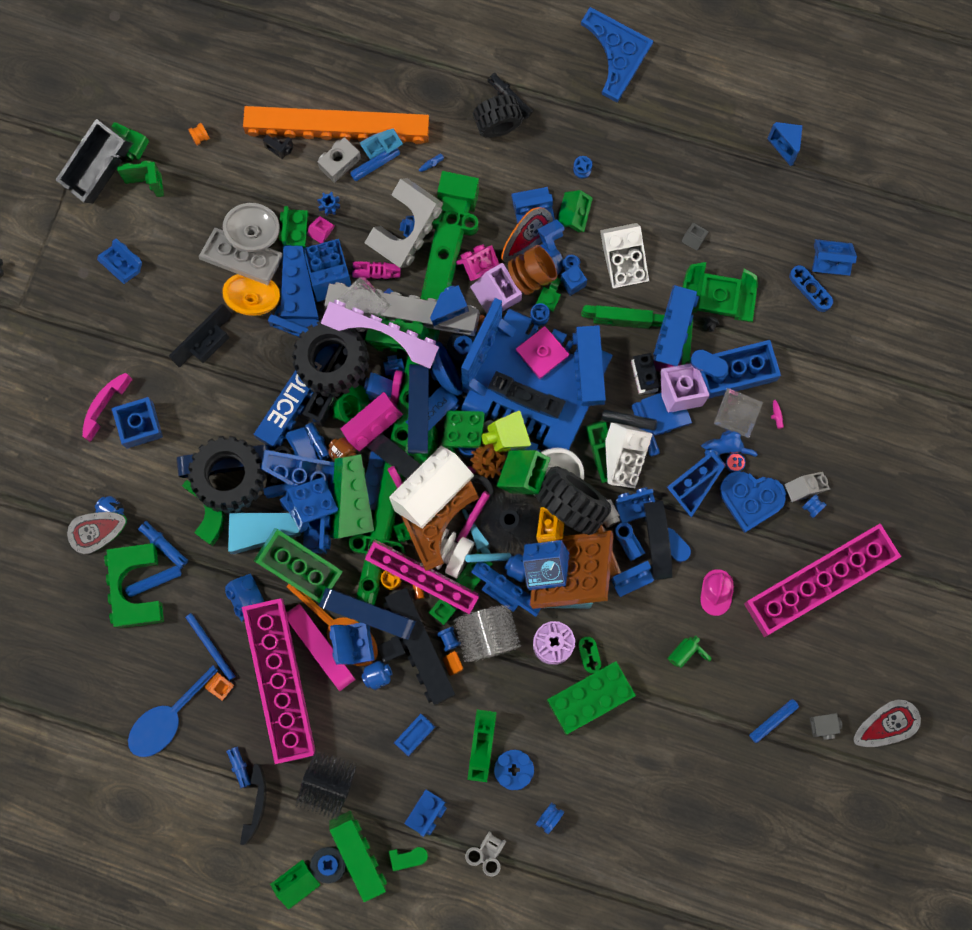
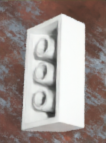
M441 445L389 498L395 512L423 528L474 475L455 453Z

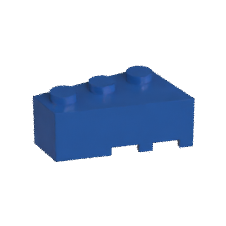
M714 450L667 487L690 517L693 516L726 465Z

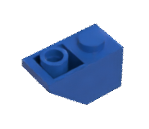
M370 373V378H366L364 386L369 400L374 401L383 392L391 398L393 381L378 374Z

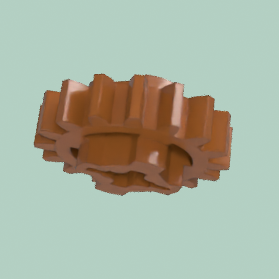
M482 441L481 446L476 451L471 452L474 455L470 459L474 463L471 467L476 470L477 474L488 478V476L494 478L495 474L501 475L500 470L503 469L508 452H496L493 444L485 445Z

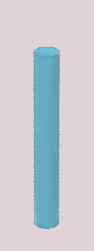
M468 554L465 556V561H508L511 554Z

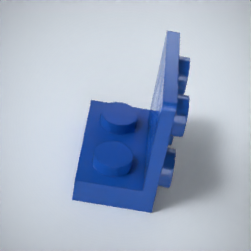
M324 478L287 489L285 501L300 532L308 530L309 522L338 512L337 505Z
M330 515L309 522L308 530L304 531L303 546L315 554H327V549L331 548V538L328 535V530H331L332 527Z
M425 790L404 824L418 832L422 837H425L426 834L431 835L436 827L434 824L437 817L441 818L447 809L444 806L446 802L430 791Z

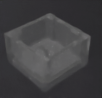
M359 277L337 299L346 304L345 308L350 310L353 307L364 311L363 315L369 318L371 314L380 317L391 306L365 277ZM356 327V329L359 332H365L368 329L364 327Z

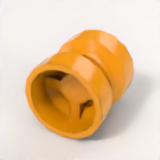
M385 570L381 575V582L386 589L395 590L400 586L401 578Z

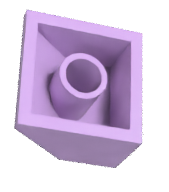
M691 363L661 369L662 398L668 413L704 405L710 395L700 371L695 369Z

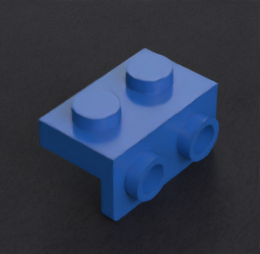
M116 238L112 241V246L98 255L97 258L123 284L138 275L142 266L140 258L134 255L124 243H121Z
M645 487L636 490L637 493L629 495V493H624L618 496V499L615 500V506L620 515L621 523L645 518L643 503L655 502L653 489L648 490Z
M251 573L234 579L225 586L226 596L231 600L234 612L240 621H244L242 607L264 602Z

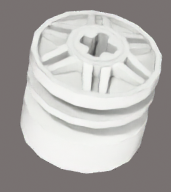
M445 529L441 541L442 559L447 564L445 573L457 579L466 564L465 556L471 554L475 542L462 537L458 543H455L456 533L453 532L449 539H447L449 530ZM442 565L437 566L436 569L439 570Z

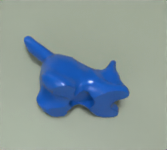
M727 430L722 433L720 439H712L701 445L705 449V456L713 450L718 456L723 453L738 452L755 457L758 455L754 450L744 448L740 433L734 430Z

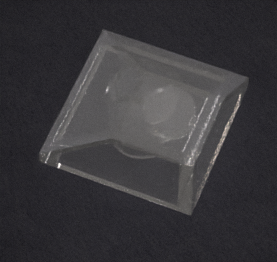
M727 388L713 424L729 431L738 432L741 436L749 438L763 402Z

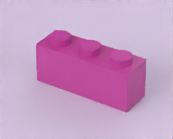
M383 392L340 429L348 442L358 451H361L403 414L395 402Z

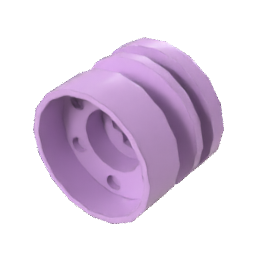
M556 621L543 624L537 630L533 639L535 655L541 662L548 665L564 663L571 656L575 647V637L572 630L567 625ZM557 638L559 646L554 645L551 647L549 639L554 640Z

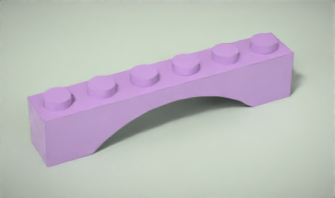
M336 299L334 303L329 302L321 324L338 331L356 327L382 331L401 344L411 361L431 368L439 348L435 345L436 341L427 337L425 340L417 338L418 334L407 330L406 333L399 330L400 326L389 322V325L381 323V318L372 314L370 318L363 315L364 311L355 307L352 310L345 308V303Z

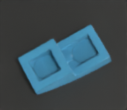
M393 128L377 133L361 141L360 144L369 159H372L385 150L388 154L401 146L403 142Z

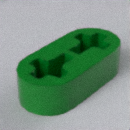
M584 637L578 645L583 668L587 673L594 674L601 668L597 644L593 638ZM586 640H588V643L593 644L590 647L591 654L587 653L586 648H582ZM590 656H592L593 662L598 664L595 666V670H592L591 667L587 668Z

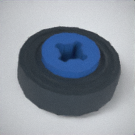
M453 333L447 342V352L451 359L463 364L476 336Z
M324 847L315 852L311 859L310 868L313 876L318 881L330 884L342 878L346 871V864L337 848Z

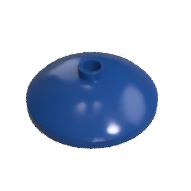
M436 342L435 345L439 348L432 363L431 376L434 381L438 380L445 390L459 396L463 391L456 367L443 344Z

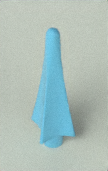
M463 509L462 513L467 521L469 514L466 509ZM473 524L470 531L477 551H481L482 554H491L488 549L490 547L489 542L477 526Z

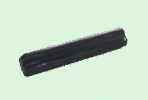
M604 410L602 414L604 421L649 430H656L658 425L656 419L611 410Z

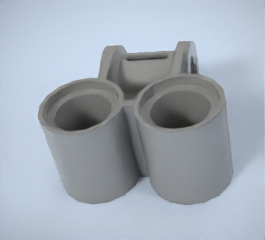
M489 831L480 849L477 847L469 848L465 854V859L472 866H477L482 862L484 873L487 876H495L501 869L496 857H498L506 841H501ZM489 841H491V842H493L494 844H496L497 847L494 846V845H492L491 843H489ZM473 850L478 851L480 854V859L477 862L469 860L468 855ZM489 861H494L497 864V870L493 873L486 870V864Z

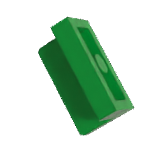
M581 190L565 192L558 221L564 227H570L579 233L584 232L593 198Z
M301 860L270 885L276 897L287 909H290L318 888L320 883L313 876L304 860Z

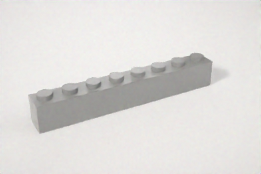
M339 282L329 284L324 304L327 309L329 302L334 303L336 299L345 303V308L352 310L355 307L364 311L363 315L369 318L372 314L376 317L387 318L389 321H395V319L404 320L406 323L418 321L422 322L426 328L476 336L480 317L479 310L475 306L467 305L469 312L433 326L430 317L437 303L436 299L428 298V300H422L414 295L404 297L397 292L387 294L379 289L365 290L361 286L346 287L345 284Z

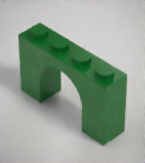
M155 544L107 549L104 562L109 574H106V582L110 586L108 603L112 605V612L109 614L113 627L119 629L163 623V605L161 602L130 603L125 599L122 592L123 580L130 571L136 568L159 565Z

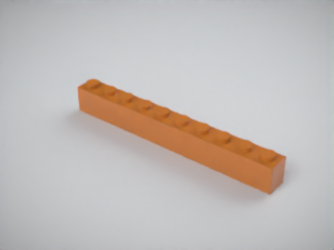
M245 106L243 129L245 134L253 137L269 135L270 137L285 136L295 138L297 136L305 139L318 137L324 140H331L332 138L342 140L345 137L348 141L350 139L363 141L377 133L394 128L403 143L423 144L428 143L429 115L254 106Z

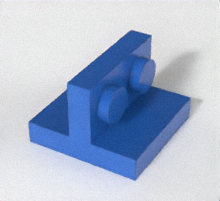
M548 187L511 194L517 224L527 212L537 207L548 210L553 217V221L555 220L552 209V194H549Z
M815 239V256L812 271L850 276L852 264L856 263L857 258L853 244Z

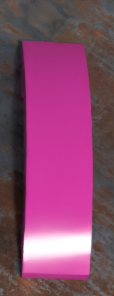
M124 373L110 381L93 400L83 425V437L87 441L91 442L101 426L95 421L115 392L122 395L132 381L128 374Z

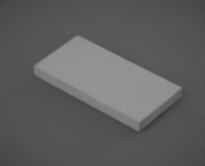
M214 228L199 254V259L269 285L283 259V253L270 248L258 252L238 250L228 243L223 230Z

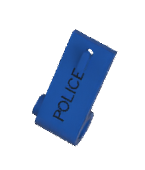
M442 386L429 398L428 431L447 414V411H455L460 406L457 403L459 399Z

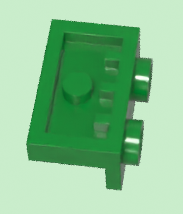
M284 206V212L280 214V223H283L282 230H279V241H282L283 246H302L306 248L308 210H289L288 206Z

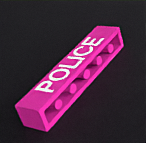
M374 539L365 556V560L470 614L479 598L478 593L433 569L425 571L423 564L376 539Z

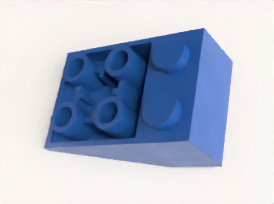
M339 239L303 248L317 302L326 299L329 284L339 282L345 284L346 287H352Z

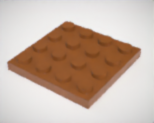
M612 531L596 532L592 535L563 536L562 542L569 552L566 586L532 590L530 599L532 609L608 601L613 546Z

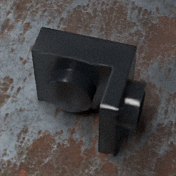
M266 135L263 139L264 147L281 159L286 155L288 156L293 150V142L290 137H287L283 144L276 137L271 138L269 135Z

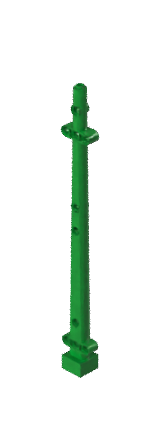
M446 171L441 173L437 194L438 200L443 202L440 215L432 222V228L435 229L420 297L422 300H428V298L438 300L440 293L452 285L463 235L472 236L478 231V218L470 214L469 211L475 212L479 195V178ZM450 218H454L457 220L454 224H449L447 222V220ZM468 222H473L475 226L472 228H468L465 226V224ZM446 253L449 256L447 259H440L439 255ZM427 328L429 330L428 338L438 342L441 330ZM409 355L397 404L403 415L393 423L390 440L407 454L408 438L401 441L398 439V435L400 433L408 434V424L406 421L408 420L409 403L406 402V399L409 397V365L418 364L411 361ZM386 462L373 516L374 531L370 532L369 536L354 535L349 541L350 548L356 554L366 556L374 539L393 549L400 548L404 555L406 553L400 543L390 541L397 512L394 511L389 497L397 490V487L388 472V468L392 466ZM398 473L402 482L404 483L405 477ZM356 540H363L364 545L362 548L356 549L354 548V542ZM365 558L356 598L375 605L383 569L365 560ZM368 581L374 583V588L371 591L364 590V584Z

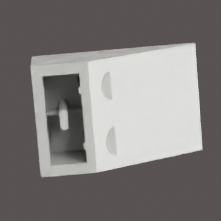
M634 223L600 230L612 288L649 281L641 226Z
M611 422L605 440L608 484L630 488L636 487L652 433L637 427Z

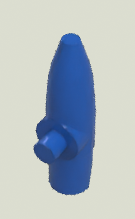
M440 153L424 163L419 168V172L436 166L437 163L444 159L443 155Z

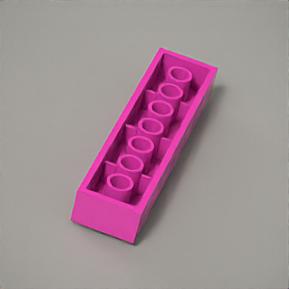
M878 524L748 600L744 605L763 636L766 637L899 559L901 555L882 525Z
M280 598L242 607L274 762L278 764L314 756L313 754L316 753L284 600Z

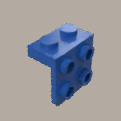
M360 622L351 625L330 626L329 635L333 644L332 655L337 665H354L375 660L369 625Z

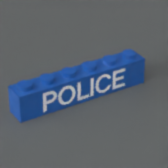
M327 346L321 349L315 359V368L320 372H325L335 351ZM296 370L254 433L256 439L269 445L274 450L277 446L280 447L284 443L285 434L288 430L291 431L296 423L294 420L298 414L301 415L306 408L305 403L308 399H311L314 393L302 382Z

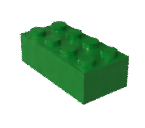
M274 528L253 560L318 603L321 601L325 588L332 589L343 572L276 528Z
M617 661L547 699V703L564 734L568 735L634 698L636 695Z

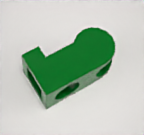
M416 847L411 852L399 854L398 849L389 851L393 871L422 865L428 859V852L423 847Z

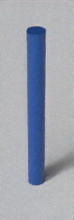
M192 613L188 614L185 618L227 679L230 681L236 676Z

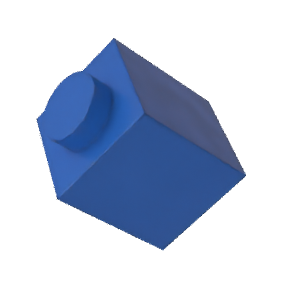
M578 265L561 274V283L570 296L586 287L587 279Z

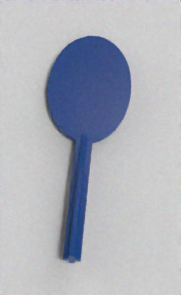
M213 665L172 707L158 706L145 712L135 722L128 738L130 751L136 756L148 757L164 749L177 732L179 725L177 712L219 670Z

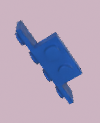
M483 562L476 563L471 572L486 582L482 591L502 605H506L512 612L519 605L535 617L538 615L541 608L532 609L530 606L531 595L523 591L521 587L510 582L505 576L497 573L489 565Z

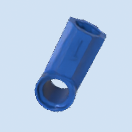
M620 523L614 529V537L619 541L631 562L645 554L634 535L631 525ZM623 527L627 529V537H622L619 535V528Z

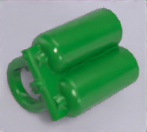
M697 636L690 637L689 639L684 638L667 658L669 662L679 668H682L695 652L708 662L712 659L697 644L700 641V638Z

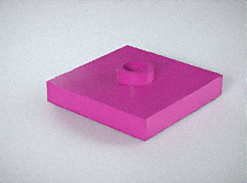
M546 326L515 350L539 379L569 357V353Z

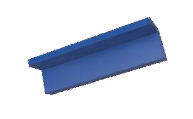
M278 306L275 314H271L268 319L271 327L299 338L302 331L306 333L308 326L312 324L314 327L318 325L317 322L319 321L316 319H282L280 316L281 306ZM332 344L327 347L336 352L339 344Z

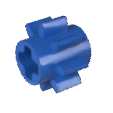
M330 192V194L322 193V199L317 200L320 204L318 207L319 211L324 210L326 216L331 213L336 215V209L341 208L340 204H338L340 201L339 196L334 198L333 192Z
M406 216V220L402 219L400 223V231H404L403 235L405 237H408L414 229V216Z
M396 355L387 356L388 361L383 362L386 376L391 375L392 379H394L396 370L405 372L402 358L397 359Z

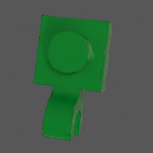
M556 278L552 281L549 289L543 287L536 304H545L549 311L553 313L561 297V294L557 293L561 279Z

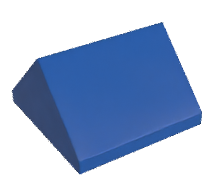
M776 122L773 124L767 139L791 166L794 164L800 151L803 125Z

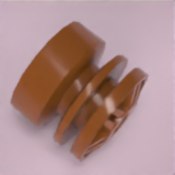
M540 245L533 246L525 251L524 255L520 254L508 262V270L513 282L525 295L532 294L540 289L541 285L545 286L557 278V271L553 260Z

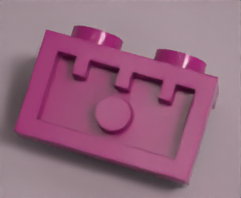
M484 244L473 248L474 252L463 253L460 255L461 259L456 261L457 265L464 264L470 281L478 279L484 273L499 265L492 245L484 247Z

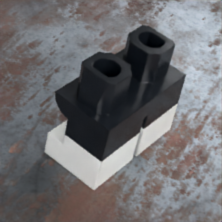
M652 353L633 356L631 364L634 377H636L635 381L639 395L657 392L659 381Z

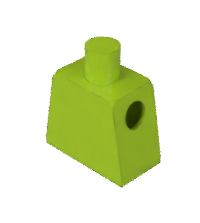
M520 411L488 425L489 432L482 434L483 443L485 445L493 444L496 452L524 450L531 446Z

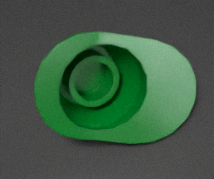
M361 385L355 389L351 387L349 393L343 394L334 401L333 418L348 423L368 406L369 397L366 394V389Z

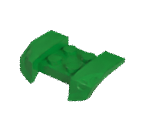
M706 262L690 265L686 271L682 287L697 291L696 296H699L697 306L693 307V313L702 311L732 316L734 320L753 322L758 286L755 274L743 269L741 279L704 273Z

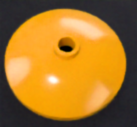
M236 274L230 277L223 286V299L225 303L234 311L244 315L257 316L266 314L277 306L280 298L279 288L272 280L269 285H265Z

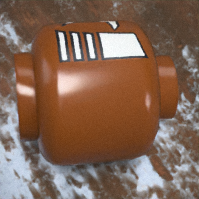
M344 437L335 438L329 444L330 449L328 453L334 461L335 458L357 455V449Z

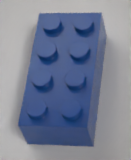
M770 340L713 354L725 360L728 365V371L722 378H714L700 371L710 395L708 399L776 382L781 376Z

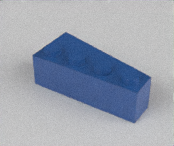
M673 285L653 353V360L678 366L683 354L682 348L688 337V325L690 326L693 320L692 310L693 307L697 306L699 296H696L697 291Z

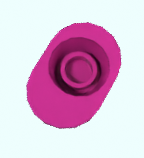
M712 570L704 577L700 597L703 610L710 615H722L731 605L734 585L731 576L727 572Z

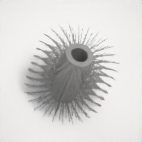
M501 605L502 608L496 606V609L494 607V609L489 608L470 612L472 614H465L467 615L466 617L461 616V621L460 618H457L460 625L462 626V623L464 625L462 633L464 634L465 631L466 634L463 645L465 646L466 639L468 641L465 653L467 654L468 647L470 649L468 652V662L469 660L472 662L475 659L480 660V658L494 657L513 649L515 637L512 639L511 636L514 632L510 628V625H512L508 620L510 616L506 609L503 610V605Z

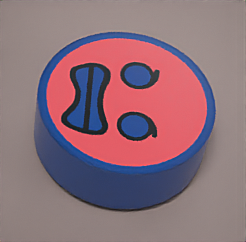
M739 453L730 454L725 462L726 468L732 473L742 471L745 467V458Z

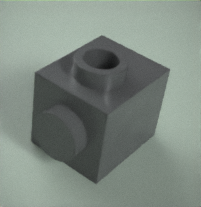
M837 713L810 717L813 737L823 736V740L833 739L835 734H839L840 729H842L841 718L837 717Z

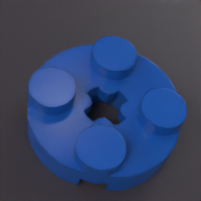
M509 750L499 756L495 763L494 773L500 785L509 790H519L530 783L534 775V766L527 754L519 750ZM512 764H516V767L520 768V772H517L516 776H512V772L508 771V768H512Z

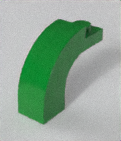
M186 480L182 487L197 497L192 491L191 483ZM204 505V519L194 533L213 547L223 531L225 513L223 511H213L212 508Z
M477 709L467 780L487 782L497 712Z

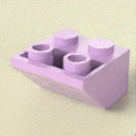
M503 263L484 273L470 287L486 314L494 298L502 300V311L522 300L521 291L513 282Z

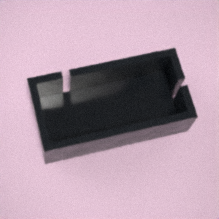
M96 119L56 178V181L67 190H70L81 201L93 204L122 162L120 157H125L134 143L106 121Z

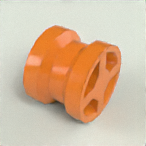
M199 123L196 128L188 129L197 146L200 145L201 141L210 139L202 123Z

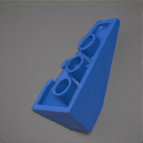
M264 450L261 470L293 487L324 478L331 495L334 494V462Z

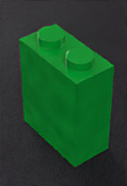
M509 450L497 487L511 494L512 491L513 494H539L551 458L536 450Z

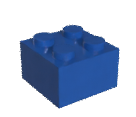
M149 397L112 408L121 444L126 449L163 438L154 403Z

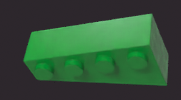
M361 454L335 458L334 494H332V497L337 505L338 512L331 514L332 531H330V538H343L374 531Z
M351 810L340 815L337 819L330 820L329 830L363 902L385 893L387 881L383 873L379 874L377 870L379 864L374 855L371 856L368 850L370 845L366 837L363 838L360 832L362 828L358 820L354 819Z

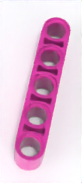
M300 603L286 613L289 624L337 689L341 691L356 679L345 665H337L332 655L333 648Z

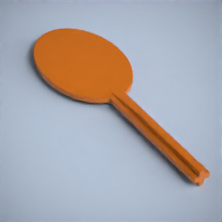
M290 584L286 586L329 625L327 637L332 648L333 644L329 635L331 625L359 623L350 618H331L310 597ZM371 634L374 658L376 660L378 648L373 635ZM369 661V662H364V663H359V664H354V665H355V666H368V665L372 664L374 661Z

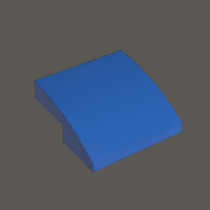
M662 393L641 400L647 418L656 419L658 422L656 430H652L654 436L688 426L692 423L687 409L668 413Z

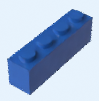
M600 325L576 327V333H572L573 345H577V352H574V363H578L575 377L576 382L580 383V389H577V400H581V406L604 405L606 398Z

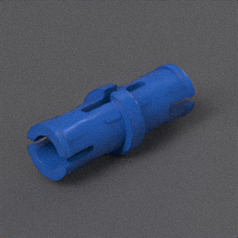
M313 422L305 425L304 429L320 460L328 459L330 457L329 450L324 443V437L320 436Z
M234 747L232 750L226 751L233 767L231 770L236 774L240 789L251 785V780L246 770L247 764L243 762L239 748Z

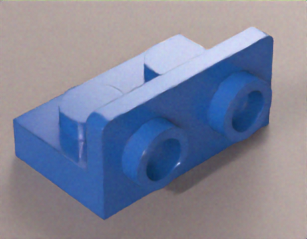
M648 561L612 577L611 581L619 597L654 581Z

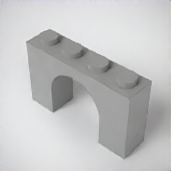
M408 178L399 180L392 196L408 206L412 211L415 219L412 233L406 239H400L383 227L378 226L373 227L365 241V244L399 268L411 265L414 260L413 255L423 245V238L425 234L431 231L433 227L432 222L440 215L443 202Z

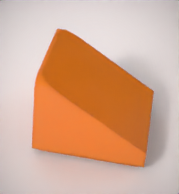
M455 651L443 658L450 676L463 671V666Z
M217 672L204 687L223 701L234 687V684Z

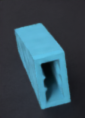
M230 513L228 552L230 554H237L262 547L274 528L291 538L300 536L301 532L294 518L289 513Z

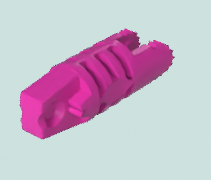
M353 262L355 270L352 272V276L354 278L370 279L372 277L373 279L399 278L401 274V268L395 264L386 262L384 264L381 262Z

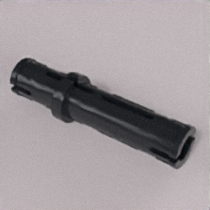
M493 73L490 76L491 79L488 78L487 82L498 91V95H513L516 97L524 119L529 118L533 110L510 89L508 83L505 84L496 73Z

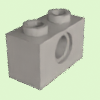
M344 137L341 141H336L331 150L324 152L317 162L319 169L335 183L361 160L360 152ZM342 157V160L334 161V158Z

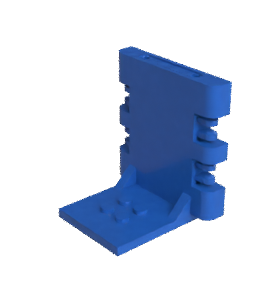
M494 298L461 367L463 392L467 393L462 405V411H482L485 414V421L493 405L495 408L491 419L497 418L500 408L506 411L503 417L520 411L525 426L527 421H530L527 428L528 435L532 433L535 424L541 426L536 435L538 440H541L545 429L549 430L542 448L546 450L551 448L569 450L589 406H581V400H577V389H580V383L576 382L575 370H578V363H574V355L569 353L568 358L539 379L515 351L516 348L538 332L539 326L534 325L530 334L527 335L533 319L511 309H508L504 319H502V300ZM554 329L552 335L563 346L567 339V334ZM568 341L565 347L567 352L572 348L573 341ZM602 350L603 374H605L613 355ZM498 371L512 377L514 381L566 401L559 418L555 419L534 412L489 390L488 386L495 372Z

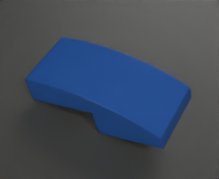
M304 427L287 432L285 437L294 450L293 455L317 459L314 447L311 445V440Z

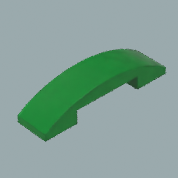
M490 561L483 562L489 565L490 567L492 566V563ZM469 562L455 581L474 590L481 581L479 577L471 572L477 562ZM439 599L429 613L445 625L458 608Z

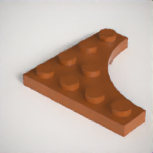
M471 481L423 528L402 516L425 571L444 564L441 555V541L447 525L462 508L479 499Z

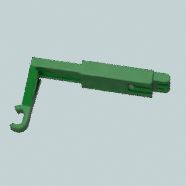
M585 305L581 312L583 318H592L593 324L649 329L650 326L661 327L664 315L653 314L651 310ZM693 320L691 325H688V337L682 348L681 365L691 363L690 350Z

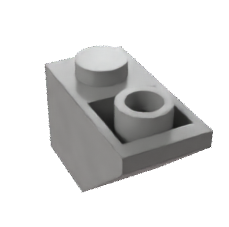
M823 472L804 475L785 484L792 502L830 490L828 479Z

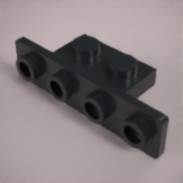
M221 304L169 355V358L178 367H181L192 355L204 363L230 338L220 328L232 317L226 306Z

